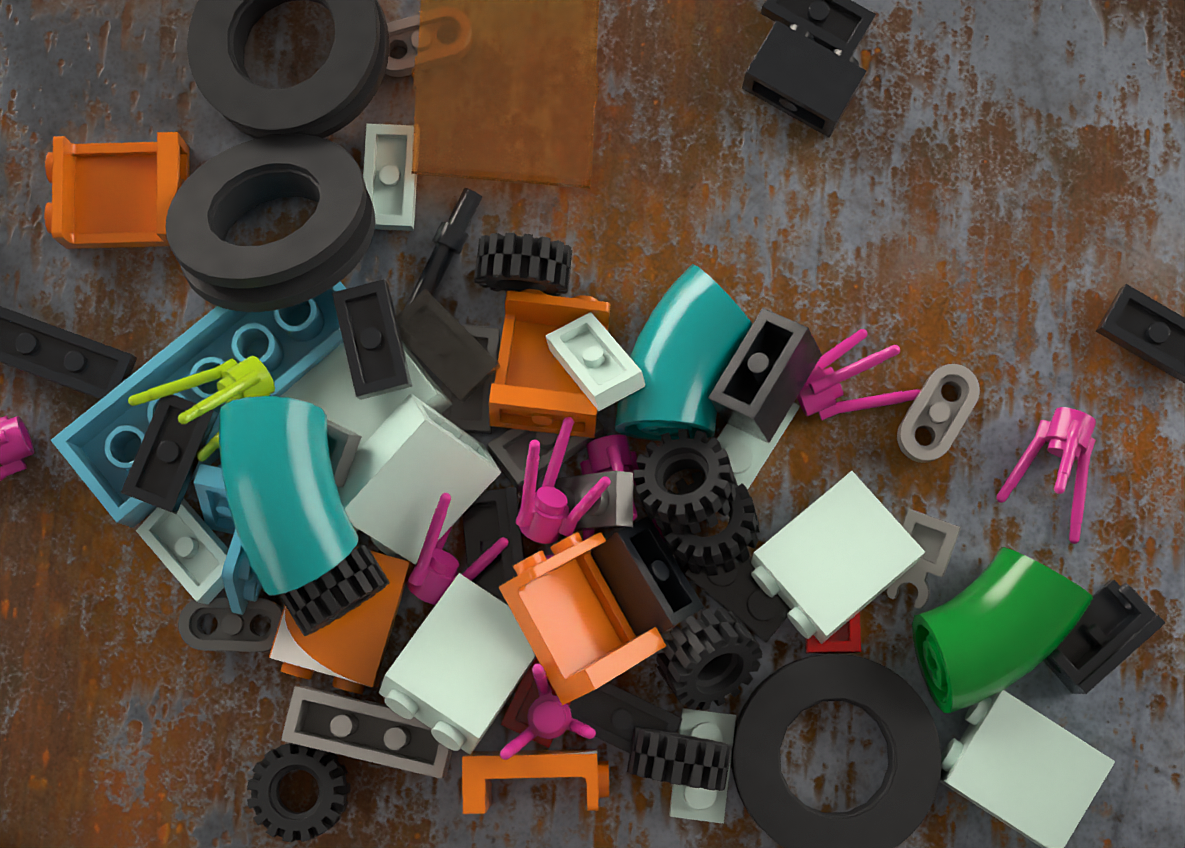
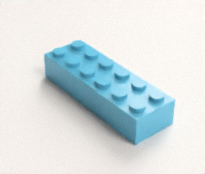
M338 282L332 288L310 300L273 311L241 312L216 306L52 438V443L117 523L134 528L157 507L125 495L121 491L160 399L131 406L128 403V398L148 389L215 368L231 358L240 363L252 355L264 364L273 379L275 392L270 395L280 397L343 343L332 293L346 289L345 286ZM221 379L173 395L197 404L218 392L216 383ZM224 402L212 410L220 413L221 407L226 403ZM219 414L207 443L219 431ZM220 448L207 460L198 462L191 480L196 477L200 464L211 465L220 458Z

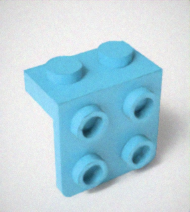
M200 464L194 480V486L204 521L212 530L234 534L223 565L222 580L231 612L243 615L248 600L257 601L262 585L254 573L239 540L227 501L221 464L217 467Z

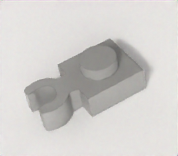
M909 509L903 528L920 545L925 553L913 567L888 587L887 595L889 598L896 599L901 585L905 582L912 583L918 589V597L915 600L914 607L921 609L926 605L930 597V587L926 581L928 573L944 577L961 527Z

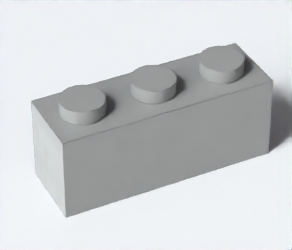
M309 686L294 687L281 741L440 779L447 776L453 750L445 747L433 737L430 727L415 717L406 719L393 712L385 704Z

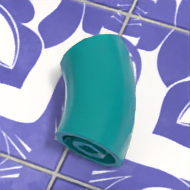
M694 264L668 289L652 311L637 338L630 358L642 371L645 387L618 401L615 431L622 435L638 439L662 441L660 435L669 432L671 439L675 440L679 439L678 429H688L691 439L694 438L696 430L705 432L707 438L714 436L717 410L708 397L753 323L735 301L707 273Z
M246 397L223 405L219 413L221 468L227 501L239 540L254 573L267 594L279 595L298 589L338 565L352 552L358 543V535L347 516L334 480L327 438V415L322 408L310 402L287 397Z

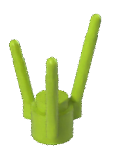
M252 355L240 363L231 358L215 368L132 395L128 398V403L131 406H137L221 379L216 383L218 392L195 404L192 408L178 416V421L181 424H187L224 402L227 404L230 401L246 397L269 396L275 392V385L264 364ZM219 431L197 453L199 461L207 460L219 449Z

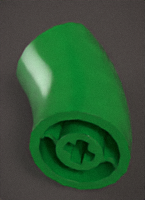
M1001 547L987 568L965 590L931 610L914 615L912 634L915 653L927 689L937 707L943 713L960 710L987 699L1025 676L1050 655L1071 632L1090 605L1093 596L1076 583L1047 566L1019 552Z

